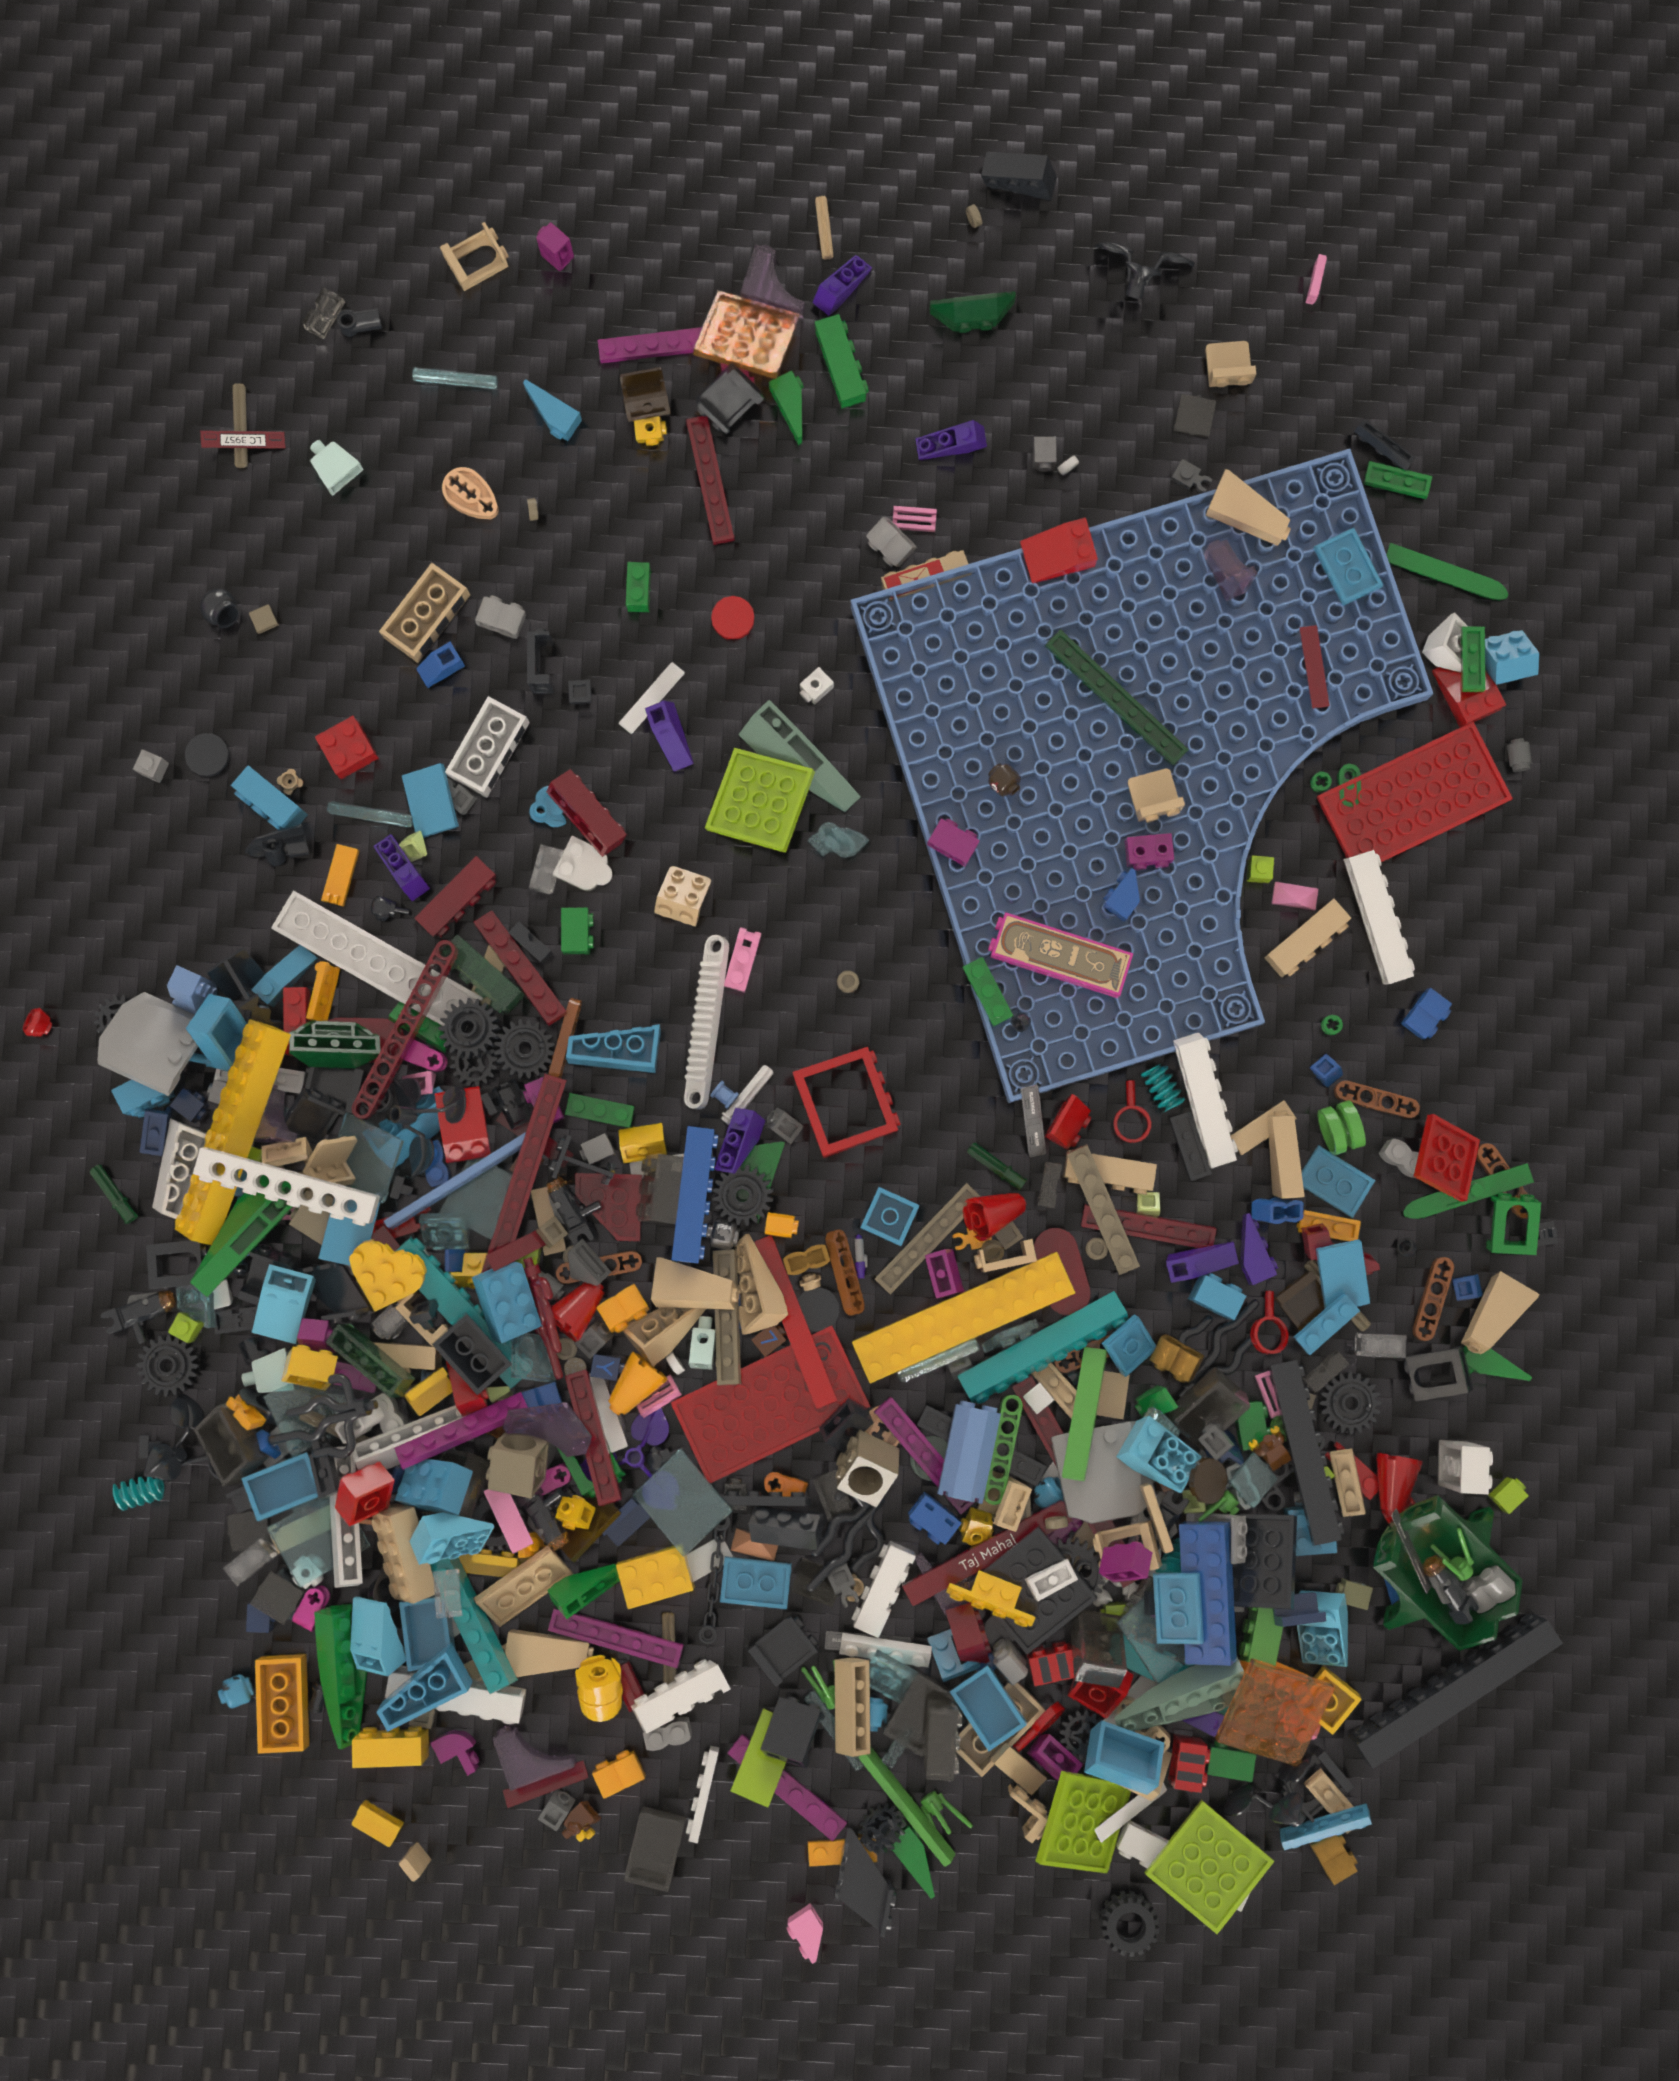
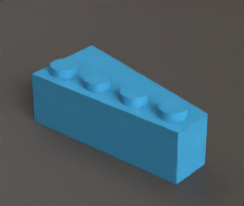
M660 1024L652 1025V1027H637L622 1031L614 1030L599 1034L591 1033L569 1036L566 1054L568 1064L656 1073L661 1035Z
M448 1644L381 1703L377 1714L387 1732L468 1692L473 1681L453 1644Z

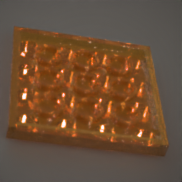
M718 290L695 344L693 355L726 365L733 362L740 369L776 379L799 322L800 314Z
M1251 1658L1215 1739L1219 1743L1298 1767L1335 1687L1332 1683Z

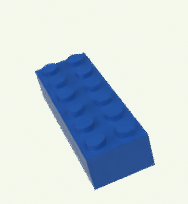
M687 1127L672 1252L673 1261L698 1263L699 1259L704 1258L705 1246L700 1245L701 1237H706L707 1224L703 1223L704 1215H709L710 1201H706V1195L712 1191L713 1179L708 1178L709 1171H714L715 1157H711L712 1149L717 1148L718 1135L714 1134V1129Z
M1185 1521L1179 1524L1181 1573H1200L1204 1633L1203 1644H1184L1185 1664L1231 1666L1237 1661L1230 1522Z

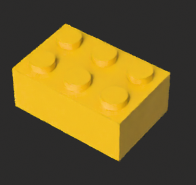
M683 1543L623 1560L616 1564L628 1609L690 1592L695 1588Z
M398 1726L388 1732L387 1730H377V1727H366L352 1739V1768L421 1766L429 1757L428 1729H422V1726H409L405 1730H399Z

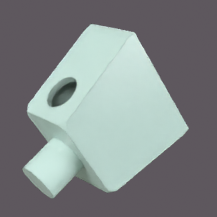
M317 440L310 447L315 454L310 461L332 496L363 471L358 460L335 442H331L325 447L320 440Z
M700 1316L698 1328H693L689 1357L691 1368L713 1370L716 1334L715 1330L712 1329L713 1318ZM707 1338V1342L702 1344L700 1339Z
M290 1348L278 1350L253 1361V1371L242 1374L243 1385L246 1387L256 1384L258 1393L299 1389L296 1384L281 1381Z

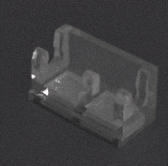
M540 844L529 889L547 894L553 893L564 850Z
M459 1569L433 1571L436 1618L462 1616Z

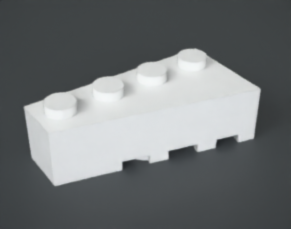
M171 1118L153 1208L161 1214L176 1219L178 1214L181 1213L184 1195L188 1193L191 1184L190 1178L195 1168L199 1150L205 1145L206 1132Z
M889 1541L888 1545H883L879 1557L882 1558L879 1566L874 1565L870 1574V1578L873 1579L870 1587L865 1586L861 1595V1599L864 1600L861 1608L856 1607L851 1618L854 1620L855 1628L879 1638L891 1612V1605L895 1603L898 1597L899 1586L908 1575L909 1563L913 1564L916 1557L914 1551L892 1541Z
M704 1659L694 1665L695 1669L688 1673L683 1671L674 1677L675 1681L668 1685L663 1683L654 1689L655 1692L647 1696L644 1694L635 1699V1704L631 1708L643 1731L649 1733L672 1721L675 1718L673 1714L677 1712L681 1715L691 1711L696 1702H708L713 1699L714 1693L720 1689L723 1693L730 1690L719 1666L711 1660L706 1661Z

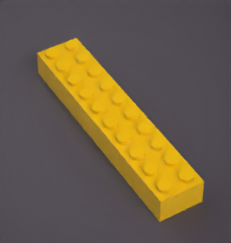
M249 1019L248 1024L243 1029L241 1044L235 1051L236 1058L233 1066L228 1071L226 1086L221 1091L219 1106L213 1113V1123L206 1133L204 1147L244 1158L248 1157L291 1034L274 1026ZM220 1162L216 1166L217 1173L223 1175L225 1172V1166ZM240 1169L238 1172L239 1179L241 1177L243 1169ZM192 1173L188 1193L183 1198L181 1213L178 1214L175 1220V1230L191 1241L212 1245L225 1222L237 1186L234 1189L220 1186L221 1182L213 1180L212 1183L199 1180L198 1175Z
M1054 1252L1035 1262H1031L852 1341V1344L869 1383H872L1073 1295L1075 1291L1058 1253Z

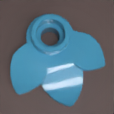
M549 786L543 787L537 792L536 802L529 809L530 817L536 822H545L551 827L565 825L566 819L562 815L564 812L546 792ZM542 808L544 813H538L537 809Z

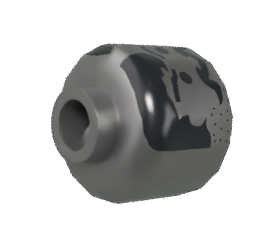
M716 1219L713 1225L708 1226L706 1238H710L712 1247L730 1250L733 1246H737L740 1229L737 1228L736 1223L733 1221L728 1222V1220Z

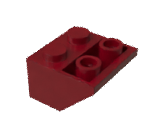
M971 1603L945 1610L960 1660L979 1663L990 1662L988 1653L992 1651L979 1610H974Z

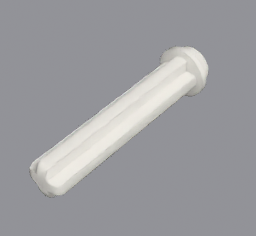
M766 1065L762 1066L726 1113H722L721 1119L726 1124H730L735 1107L746 1109L773 1075L772 1069Z

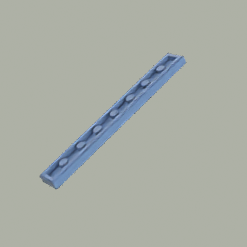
M525 1133L384 1220L386 1226L393 1230L521 1149Z

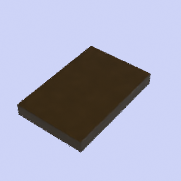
M582 1496L586 1502L596 1508L589 1529L575 1527V1530L565 1528L566 1533L555 1541L572 1562L575 1563L621 1515L620 1510L614 1503L599 1506L597 1497L590 1498L589 1496L587 1498Z

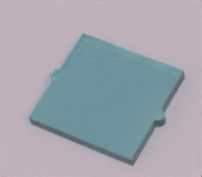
M1252 1453L1230 1479L1229 1483L1236 1489L1238 1496L1243 1497L1251 1508H1254L1278 1479L1270 1471L1268 1464L1263 1463L1256 1453Z

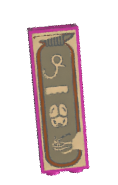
M1006 912L1003 918H998L995 930L999 932L996 939H991L988 951L992 952L991 958L1117 999L1120 997L1133 953Z

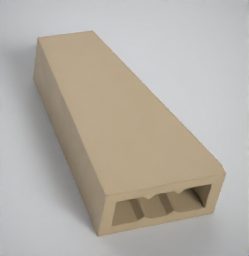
M1227 469L1225 470L1206 516L1277 546L1282 539L1286 541L1291 530L1288 527L1290 519Z
M1274 1111L1273 1116H1267L1272 1195L1282 1199L1304 1197L1294 1115H1287V1111Z
M657 1257L651 1300L656 1307L734 1310L735 1302L739 1300V1289L736 1288L732 1280Z
M1500 1271L1491 1277L1461 1343L1467 1346L1468 1350L1481 1355L1486 1352L1532 1305L1539 1294Z
M363 1341L359 1342V1346L355 1348V1359L362 1362L361 1365L436 1370L442 1367L443 1356L431 1345Z
M511 1629L508 1632L505 1654L516 1677L580 1668V1663L583 1660L593 1656L594 1647H590L591 1643L571 1637Z

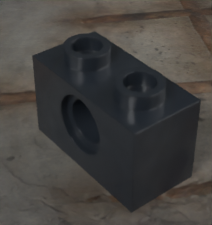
M848 1398L819 1429L826 1444L845 1452L852 1436L855 1437L859 1430L865 1432L874 1422L867 1407Z

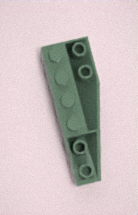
M770 700L753 714L739 733V736L757 754L813 769L815 774L809 791L843 812H846L861 798L823 754Z
M1237 1657V1661L1231 1666L1194 1665L1169 1677L1133 1701L1114 1719L1117 1726L1130 1731H1137L1221 1711L1225 1707L1251 1698L1244 1670Z

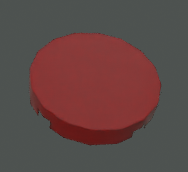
M736 596L725 597L717 602L711 616L715 631L723 638L730 640L741 639L749 634L753 628L755 618L751 605L743 598Z

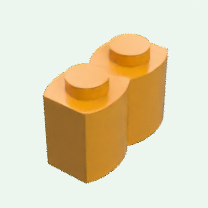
M768 1212L765 1234L792 1238L793 1234L797 1235L799 1221H795V1216Z
M635 1284L625 1288L616 1296L611 1297L596 1307L611 1333L614 1331L619 1333L628 1327L627 1323L634 1319L636 1321L641 1320L647 1315L649 1310Z
M628 1749L616 1755L617 1759L608 1762V1760H604L595 1765L596 1769L593 1770L592 1775L603 1799L645 1779L646 1775L635 1751L629 1752Z

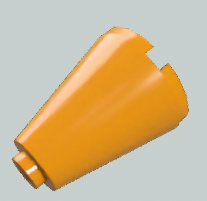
M634 1351L630 1354L608 1400L611 1404L609 1408L617 1415L621 1413L626 1415L668 1380L661 1371L657 1373V1370L654 1368L655 1366L652 1367L641 1355Z

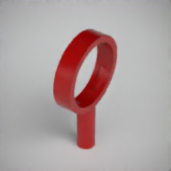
M1126 1081L1127 1106L1116 1113L1113 1119V1129L1117 1137L1122 1141L1136 1143L1145 1139L1149 1134L1151 1119L1143 1108L1136 1106L1135 1081ZM1128 1109H1135L1146 1118L1147 1128L1138 1139H1128L1118 1130V1118Z
M1265 1291V1317H1261L1254 1322L1250 1333L1254 1347L1259 1352L1267 1355L1281 1352L1286 1347L1289 1338L1284 1322L1274 1316V1291ZM1265 1320L1274 1322L1281 1331V1342L1274 1350L1264 1348L1258 1339V1328Z
M1059 1701L1051 1705L1035 1721L1031 1729L1013 1745V1748L1019 1753L1036 1736L1041 1735L1051 1727L1065 1711L1063 1705Z

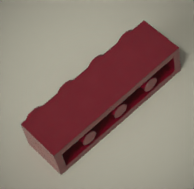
M571 769L550 783L546 791L547 794L602 857L622 844L627 835L624 828L611 817L608 809L598 802L595 794L585 787L581 778L574 774Z
M476 856L414 919L435 939L438 936L442 938L450 930L448 926L454 920L458 922L465 915L464 910L469 905L474 906L481 898L479 895L485 889L488 891L496 884V874Z

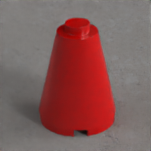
M1018 1193L972 1197L965 1201L967 1206L963 1207V1217L968 1230L975 1232L976 1235L974 1237L979 1241H985L1025 1212L1026 1201Z
M584 1282L551 1306L556 1325L560 1328L559 1330L575 1342L582 1338L597 1309L596 1307L604 1296L602 1291L604 1287L601 1284L596 1286Z
M1377 1453L1380 1509L1385 1510V1515H1392L1396 1508L1401 1513L1406 1508L1423 1461Z

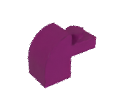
M448 1731L430 1743L441 1764L457 1755L467 1776L475 1772L479 1767V1759L476 1752L470 1750L475 1745L476 1740L465 1731Z

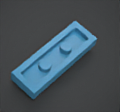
M1342 1293L1298 1332L1294 1339L1307 1354L1311 1355L1360 1310L1345 1293Z

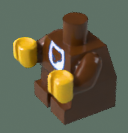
M1274 1426L1275 1429L1271 1428L1272 1435H1265L1259 1445L1254 1439L1252 1440L1253 1443L1249 1442L1250 1449L1257 1456L1262 1457L1272 1471L1292 1460L1289 1452L1283 1446L1285 1437L1278 1426Z
M588 1801L580 1802L565 1820L564 1825L566 1829L562 1832V1835L566 1839L576 1835V1839L579 1842L585 1838L591 1839L595 1835V1830L590 1825L597 1823L601 1817Z

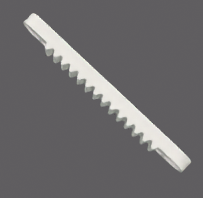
M719 935L710 936L705 943L703 961L700 962L702 969L699 971L701 977L698 979V996L695 998L697 1004L694 1006L696 1013L693 1014L695 1021L692 1023V1039L689 1042L691 1048L688 1049L690 1056L687 1058L689 1065L686 1066L688 1072L685 1075L684 1101L689 1108L696 1110L703 1109L709 1100L729 953L728 941ZM716 941L721 942V949L718 952L713 951V944ZM698 1092L701 1099L699 1103L694 1104L692 1097Z

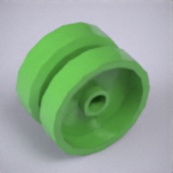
M1350 1100L1337 1104L1336 1111L1331 1106L1318 1110V1122L1321 1133L1329 1151L1334 1156L1346 1152L1347 1146L1351 1149L1365 1146L1364 1128L1360 1116Z

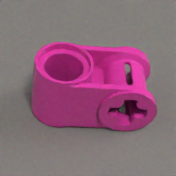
M416 1040L412 1042L404 1060L435 1072L445 1070L448 1064L444 1054ZM433 1058L440 1061L438 1065L432 1062Z
M565 1463L546 1470V1479L540 1486L544 1491L542 1496L573 1479ZM566 1471L567 1475L559 1477L558 1473Z
M318 1585L308 1590L295 1611L292 1622L313 1632L315 1630L314 1612L326 1607L330 1599L328 1588ZM315 1593H318L319 1601H316L317 1596L314 1595Z

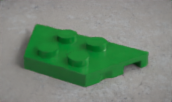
M785 1142L755 1145L741 1164L742 1169L745 1170L747 1164H750V1171L758 1167V1175L763 1172L766 1173L763 1178L764 1181L771 1179V1183L767 1186V1188H770ZM738 1190L737 1194L740 1199L746 1200L749 1198V1193L746 1190Z

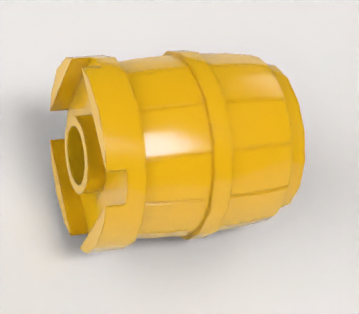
M603 1655L589 1657L580 1663V1668L575 1671L580 1707L588 1719L598 1722L608 1721L618 1714L622 1705L623 1689L620 1664L613 1658L611 1660L605 1659Z

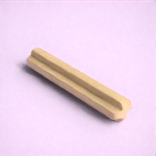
M825 196L816 197L815 203L822 258L824 260L832 259L833 246L827 198Z

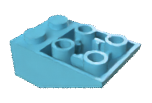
M269 1264L261 1290L252 1333L296 1344L301 1320L305 1317L316 1282L314 1276Z
M1148 1415L1136 1421L1116 1457L1132 1470L1182 1493L1189 1481L1191 1469L1195 1468L1197 1465L1195 1463L1202 1456Z
M442 1512L422 1516L409 1542L419 1565L424 1563L434 1564L442 1559L448 1558L452 1560L461 1555H475L479 1553L489 1538L494 1525Z
M1301 1590L1300 1593L1315 1592L1317 1594L1318 1610L1326 1613L1325 1622L1297 1625L1302 1662L1347 1667L1348 1611L1345 1594Z
M355 1596L353 1598L350 1651L356 1667L360 1670L388 1677L406 1661L404 1647L400 1643L397 1628L390 1615V1609L386 1603Z

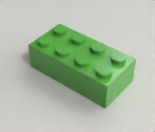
M1246 1608L1249 1610L1248 1619H1244L1242 1625V1632L1245 1634L1243 1642L1240 1641L1238 1646L1240 1660L1275 1669L1283 1627L1275 1625L1273 1609Z

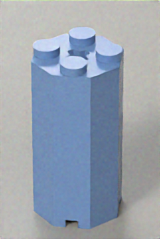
M960 1401V1405L955 1404L937 1494L943 1495V1492L946 1491L945 1495L948 1497L975 1502V1498H977V1503L983 1504L1001 1414L997 1413L998 1408L982 1405L981 1410L975 1408V1403Z

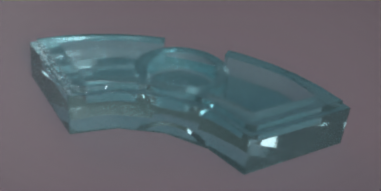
M829 828L814 834L808 839V842L822 856L837 850L855 856L869 840L861 833L848 828Z

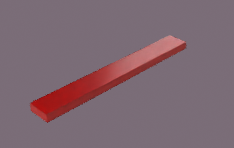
M772 1235L755 1241L754 1243L784 1296L788 1315L782 1320V1323L816 1409L837 1402Z

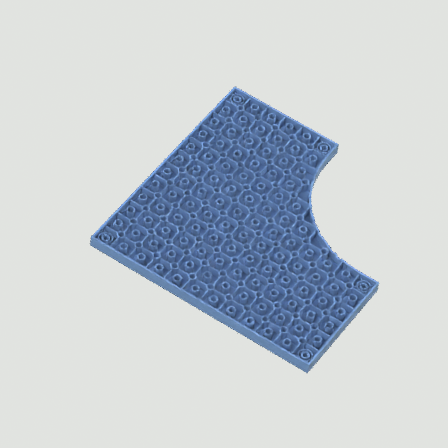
M1350 449L1243 481L1290 519L1288 527L1291 528L1286 541L1282 539L1278 546L1206 516L1216 492L1215 489L1090 527V534L1098 558L1096 566L1093 568L1031 583L1023 551L1020 548L851 600V610L926 846L940 819L954 821L958 824L957 828L964 832L966 830L972 831L977 835V839L980 840L966 867L927 846L964 965L983 957L1013 1016L1023 1012L1027 1014L1028 1018H1031V1025L1023 1032H1018L1013 1027L1012 1017L993 1027L971 985L1008 1103L1021 1100V1088L1038 1085L1040 1094L1176 1052L1173 1040L1198 1032L1204 1038H1207L1208 1041L1265 1023L1251 981L1244 954L1242 931L1240 930V897L1246 859L1255 831L1265 810L1291 772L1328 740L1362 721L1428 700L1433 695ZM1355 528L1384 586L1343 606L1313 548L1332 537ZM972 573V575H969V576H966V577H963V578H960V579H957V580H954V581H951V582H947V583H944V584H941V585L938 584L939 582H942V581H946V580H949V579H952V578H956V577H959V576H962V575H965V574ZM934 584L932 588L897 599L896 595ZM1317 625L1330 706L1312 709L1299 627ZM1060 629L1189 749L1174 766H1171L1045 647L1047 642ZM999 763L1009 764L1021 776L1020 789L1013 796L1007 795L1002 797L988 784V774L995 765ZM1165 768L1169 769L1178 798L1183 797L1185 806L1177 815L1168 817L1166 814L1159 816V819L1146 823V820L1139 822L1128 788V780ZM1171 833L1174 852L1173 862L1164 868L1147 865L1146 869L1135 870L1140 902L1127 920L1123 922L1103 907L1107 902L1103 898L1111 888L1115 891L1118 887L1117 879L1123 871L1128 873L1133 868L1127 867L1124 841L1127 837ZM1006 912L1133 953L1120 997L1117 999L991 958L992 952L988 951L991 939L997 938L999 931L995 930L998 918H1003Z

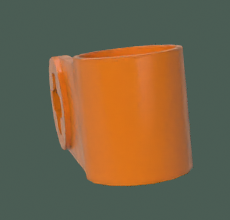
M777 1472L769 1473L764 1479L766 1491L768 1493L783 1492L782 1497H791V1492H804L805 1495L808 1483ZM774 1478H777L780 1486H775L772 1489L769 1480L773 1481Z

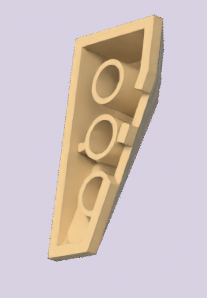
M745 1234L738 1241L737 1246L734 1247L737 1250V1273L740 1274L738 1285L739 1294L741 1295L739 1321L742 1333L750 1334L777 1325L788 1315L780 1288L751 1236Z
M658 1307L657 1310L647 1314L641 1320L636 1321L634 1319L627 1323L628 1327L623 1332L640 1355L653 1367L673 1351L706 1309Z

